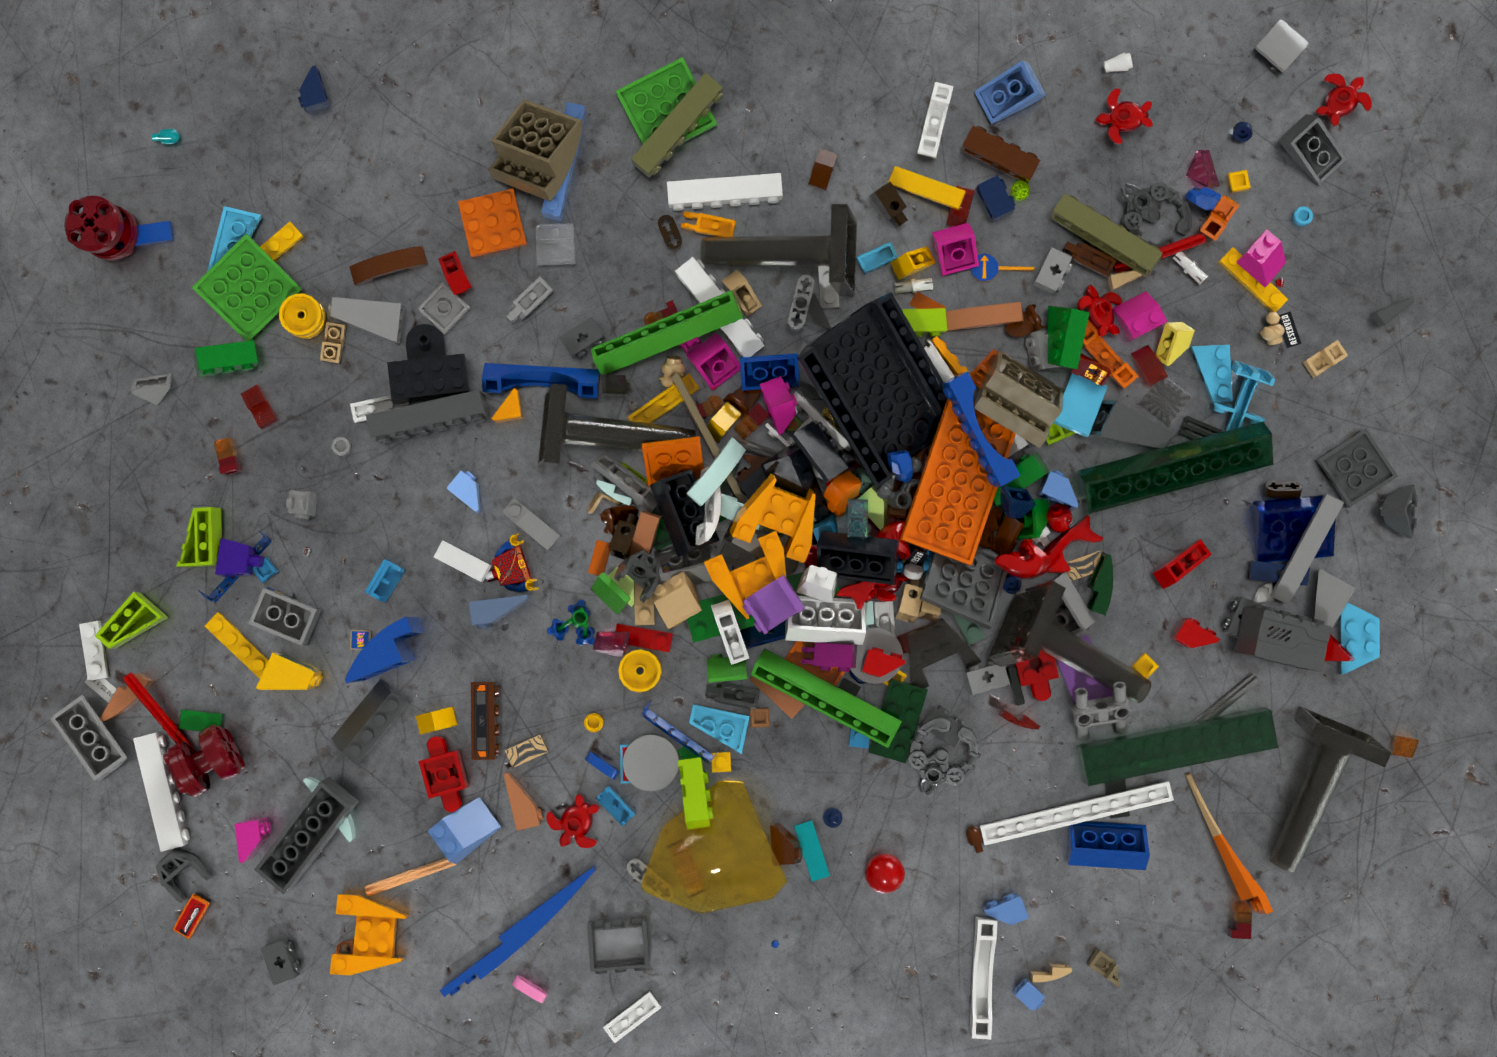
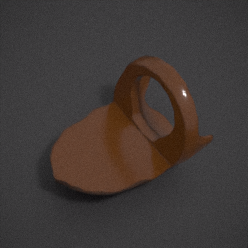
M1030 304L1026 307V311L1023 312L1024 321L1007 324L1006 333L1012 337H1023L1039 331L1047 325H1041L1042 320L1035 310L1036 304Z
M741 386L734 393L727 394L723 402H729L742 413L740 418H743L759 399L761 389L742 391Z
M618 505L605 509L600 514L601 521L606 524L604 532L611 533L613 536L615 532L614 525H617L619 520L625 522L628 513L637 515L639 510L632 505Z

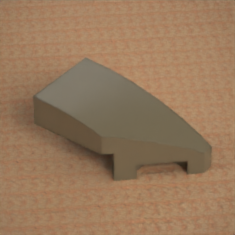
M1097 948L1087 962V965L1120 987L1118 965L1114 959Z

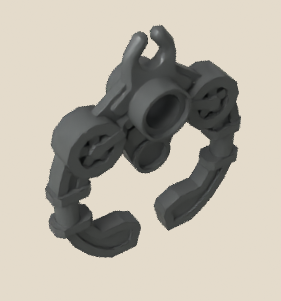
M1157 182L1151 185L1150 188L1139 189L1134 184L1126 183L1125 187L1133 190L1131 195L1126 194L1124 187L1121 188L1122 196L1127 201V213L1122 218V226L1131 234L1140 237L1143 235V232L1139 231L1142 219L1152 223L1161 219V212L1157 207V202H1161L1166 198L1170 203L1175 201L1179 205L1177 210L1181 213L1182 218L1176 224V232L1185 236L1191 230L1192 214L1188 205L1189 201L1184 200L1179 195L1180 192L1168 187L1163 182ZM1138 197L1143 200V206L1137 204ZM1172 237L1162 239L1159 244H1155L1151 240L1146 243L1159 248L1175 241Z
M943 716L932 718L920 727L917 726V732L910 741L911 747L908 762L912 768L918 770L922 777L919 784L920 792L923 793L925 791L924 784L929 783L931 785V789L926 791V795L933 793L937 786L950 783L954 786L962 784L970 772L975 769L974 764L977 758L981 756L978 752V741L975 733L971 728L964 725L958 730V737L961 741L969 744L970 749L967 753L970 756L968 761L963 760L962 766L956 764L949 766V753L945 748H939L932 756H927V753L921 749L924 744L921 742L923 735L928 736V733L933 729L940 732H948L950 730L951 720ZM935 770L939 774L937 776H931L929 772Z

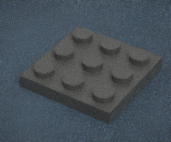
M1363 429L1317 459V462L1348 508H1351L1398 477L1367 429Z

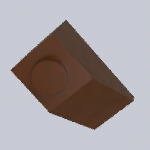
M781 824L771 825L773 865H790L801 862L803 851L800 847V842Z

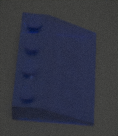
M1324 495L1299 497L1296 499L1253 501L1252 519L1256 561L1275 562L1289 560ZM1336 519L1314 558L1334 556Z

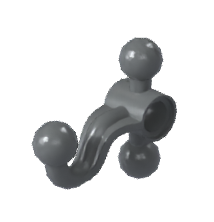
M916 457L911 458L913 472L919 471L922 475L924 469L922 461ZM920 478L904 482L898 491L893 492L889 485L883 484L877 488V496L881 499L888 498V504L892 508H908L909 512L912 504L909 490L911 486L918 487ZM899 496L901 497V503H900V504H899V502H898Z

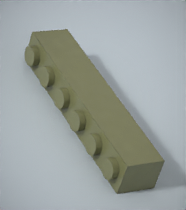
M705 72L631 158L632 164L650 178L652 174L655 176L662 168L660 165L664 160L668 161L673 156V150L677 145L680 147L685 142V136L689 131L693 132L699 125L698 121L710 113V107L714 102L717 104L722 99L723 87Z
M1065 193L1052 211L1050 219L1146 278L1149 277L1161 259L1163 253L1158 247L1144 242L1140 236L1131 234L1121 225H1116L1110 218L1098 214L1092 207L1080 203L1074 196H1069Z

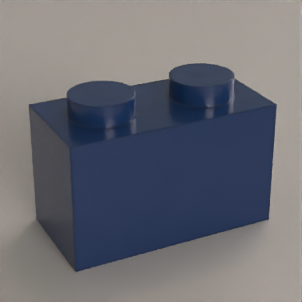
M998 175L978 184L975 189L992 223L1013 213L1015 210L1014 206H1016L1011 195L1008 196L1006 192V183Z

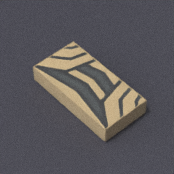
M1100 551L1067 562L1071 569L1066 572L1070 580L1073 581L1093 574L1101 555Z
M540 734L505 750L512 768L547 753L548 750Z

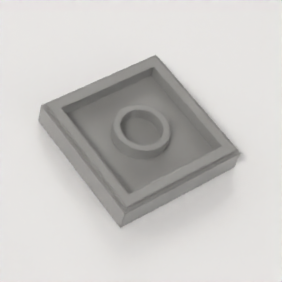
M441 282L417 308L445 336L471 309L457 294L454 295L444 282Z

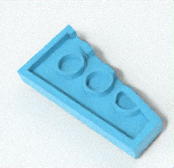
M226 206L223 207L207 272L245 234L252 237L262 215Z

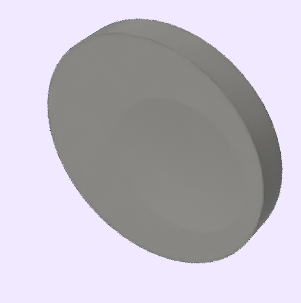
M867 628L863 645H857L856 668H850V670L863 682L870 684L883 683L893 678L900 667L880 678L862 673L860 671L866 651L876 647L883 649V653L891 655V652L902 655L903 659L902 647L898 639L891 632L882 628Z
M644 735L632 741L627 747L623 756L624 773L629 782L638 789L644 791L661 790L667 787L676 777L679 768V757L676 749L667 739L658 735Z

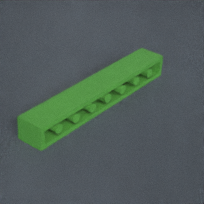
M731 290L591 348L592 358L603 376L743 319L742 312Z
M765 648L750 674L887 748L890 746L902 722Z

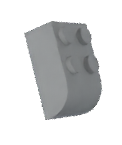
M263 588L248 624L301 646H307L322 610L276 591Z

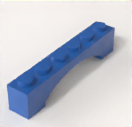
M484 364L482 373L483 392L502 393L504 390L516 387L547 386L573 392L578 395V398H598L600 385L598 369Z
M969 372L960 373L942 383L944 387L943 392L950 399L953 405L952 410L959 417L961 428L968 435L970 446L979 457V464L985 468L989 483L994 487H1001L1019 477L1020 474L1012 458L1006 459L993 449L978 425L973 403V393L977 388Z

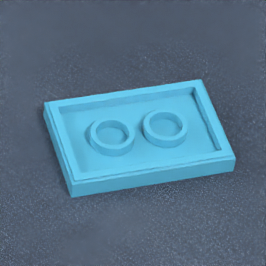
M1071 373L1064 390L1062 412L1054 421V424L1088 437L1108 386L1098 385L1080 375L1077 376Z

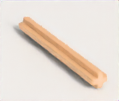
M443 858L366 885L365 892L367 896L457 864L449 862L447 858Z

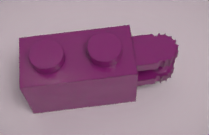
M815 642L814 648L802 647V651L806 653L814 652V660L810 658L801 659L803 664H813V666H819V670L831 671V667H838V671L850 672V668H856L857 645Z

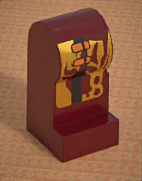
M1081 353L1078 369H1072L1071 373L1104 386L1111 370Z

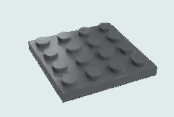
M979 546L971 566L933 552L920 600L989 630L993 625L1007 572L995 564V558L999 555Z

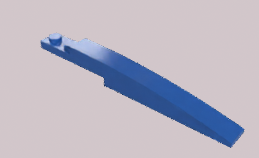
M595 865L498 937L502 944L442 987L440 990L444 997L448 994L454 995L460 990L459 986L462 983L469 984L476 978L475 974L481 980L507 960L546 925L574 896L596 870Z

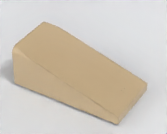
M1135 270L1111 274L1107 278L1109 290L1111 292L1143 275Z

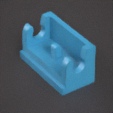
M384 559L366 588L365 593L386 603L406 570Z
M610 785L595 798L621 826H624L636 814L630 805Z

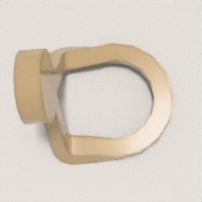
M597 492L591 500L587 512L592 514L602 497L616 505H622V503L602 492Z

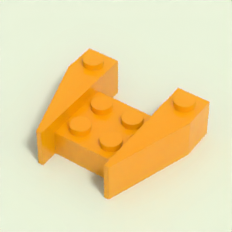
M770 474L737 512L730 533L732 537L748 543L751 542L758 524L786 534L789 538L784 547L785 556L804 563L812 546L816 494L809 488L806 498L775 487L777 479L774 474Z
M775 530L757 538L765 556L729 571L722 554L704 561L711 580L746 619H749V616L743 608V605H745L744 599L783 574L786 577L784 548Z
M338 894L336 914L356 916L353 954H332L330 974L353 975L404 961V957H394L398 918L407 919L409 915L362 895Z

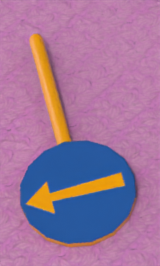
M979 254V266L970 268L973 277L982 282L995 278L998 270H1035L1034 267L998 266L997 260L990 254Z

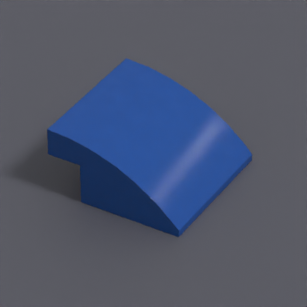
M404 617L374 636L360 651L351 665L345 678L346 684L363 682L415 661L407 639L425 632L420 618Z

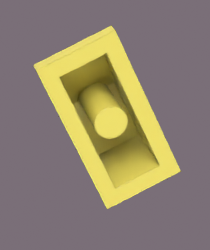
M1183 322L1165 323L1154 358L1166 366H1170L1189 348L1195 330Z

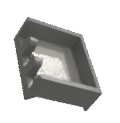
M647 916L588 921L587 931L591 972L605 974L608 970H615L616 973L626 972V969L644 971L649 967Z

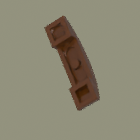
M416 246L378 255L349 266L354 285H358L393 272L427 265L428 262L423 246Z

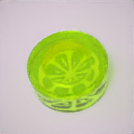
M1024 181L1015 182L1010 189L1011 196L1017 201L1025 200L1030 193V187Z

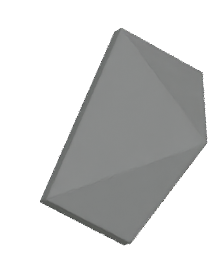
M172 374L133 379L131 392L158 406L171 387Z

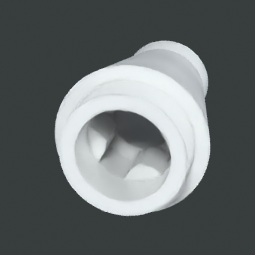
M1123 52L1104 61L1106 73L1129 71L1128 69L1133 68L1130 53L1125 54Z

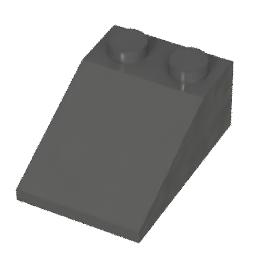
M1306 114L1279 139L1288 155L1317 185H1320L1347 160L1317 116Z

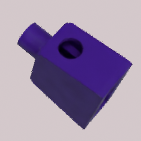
M220 539L215 575L221 577L249 576L253 574V567H263L264 557L256 555V548L227 539Z

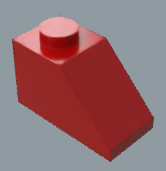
M456 251L438 258L444 276L454 295L463 293L471 288L469 279Z

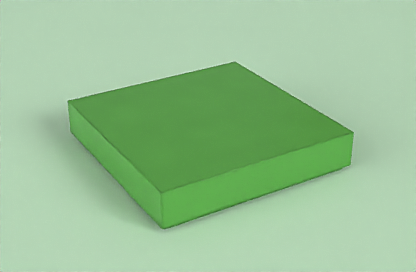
M603 572L590 588L617 615L623 611L631 600Z

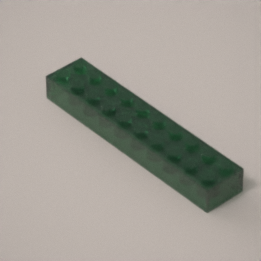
M1262 421L1079 470L1078 478L1081 501L1087 513L1091 514L1274 465L1272 433Z
M1266 707L1077 745L1084 783L1088 786L1279 748L1272 711Z

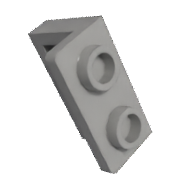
M1048 330L1035 331L1024 336L1031 370L1037 372L1060 367L1048 364Z

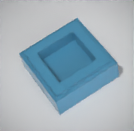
M269 557L264 558L263 567H253V572L263 584L279 573Z

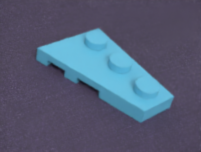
M1230 345L1191 346L1190 349L1197 361V367L1203 376L1211 402H1233Z
M693 704L689 724L742 754L750 716Z

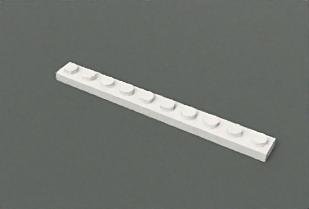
M1164 781L980 825L984 845H989L1173 801L1174 799L1169 781Z

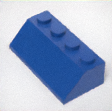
M1091 821L1069 825L1067 837L1068 865L1146 870L1150 857L1146 825Z

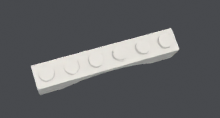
M975 916L969 1034L973 1039L991 1040L992 977L997 941V920L993 917Z

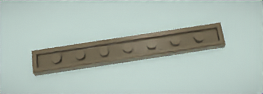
M677 373L671 376V380L715 460L720 450L680 375ZM730 472L725 481L733 496L738 498L737 502L745 504L747 501L733 474Z

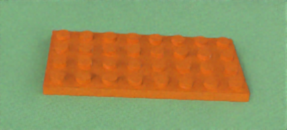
M947 399L900 540L971 566L998 487H994L987 480L988 474L985 468L979 464V457L976 451L971 448L970 439L962 430L961 421L954 414L950 399ZM974 409L978 425L986 440L1001 456L1008 459L1016 434Z

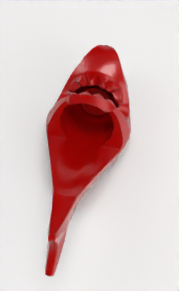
M1086 515L1069 530L1055 538L1044 550L1032 544L1033 541L1031 539H1025L1019 547L1020 553L1015 551L1010 554L996 556L995 564L1005 572L1024 579L1036 578L1045 573L1068 572L1071 569L1064 559V549L1075 541L1081 540L1096 543L1102 541L1103 537L1091 530L1090 516Z
M906 520L887 524L875 536L899 540L898 555L902 560H906L911 555L908 543L900 540ZM858 581L857 583L842 587L837 591L836 595L851 597L855 601L857 609H862L876 583Z

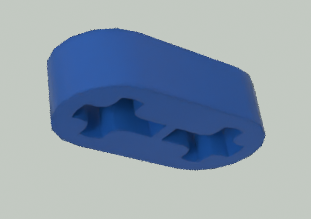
M592 751L585 757L588 763L613 780L620 773L619 770Z

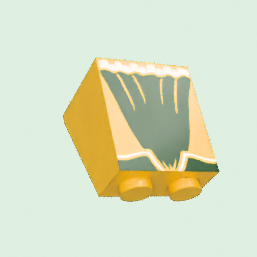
M272 652L256 689H315L316 686H320L323 680V676H321L323 671L282 652Z

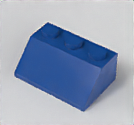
M798 353L740 357L742 391L761 389V383L780 376L784 383L788 382L790 387L799 386Z

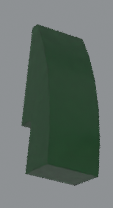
M1102 552L1087 586L1094 590L1087 608L1106 616L1113 591V564L1111 555Z

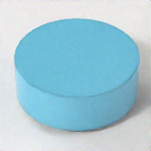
M1305 206L1297 208L1292 215L1293 222L1298 226L1308 225L1313 219L1312 211Z

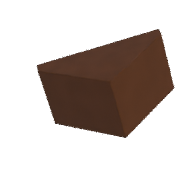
M820 148L808 185L823 190L827 189L838 154Z

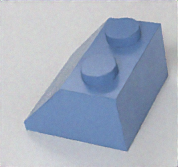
M1060 471L1048 472L1044 475L1036 496L1048 499V501L1054 504H1065L1070 508V511L1076 509L1079 504L1069 479L1065 478V474Z

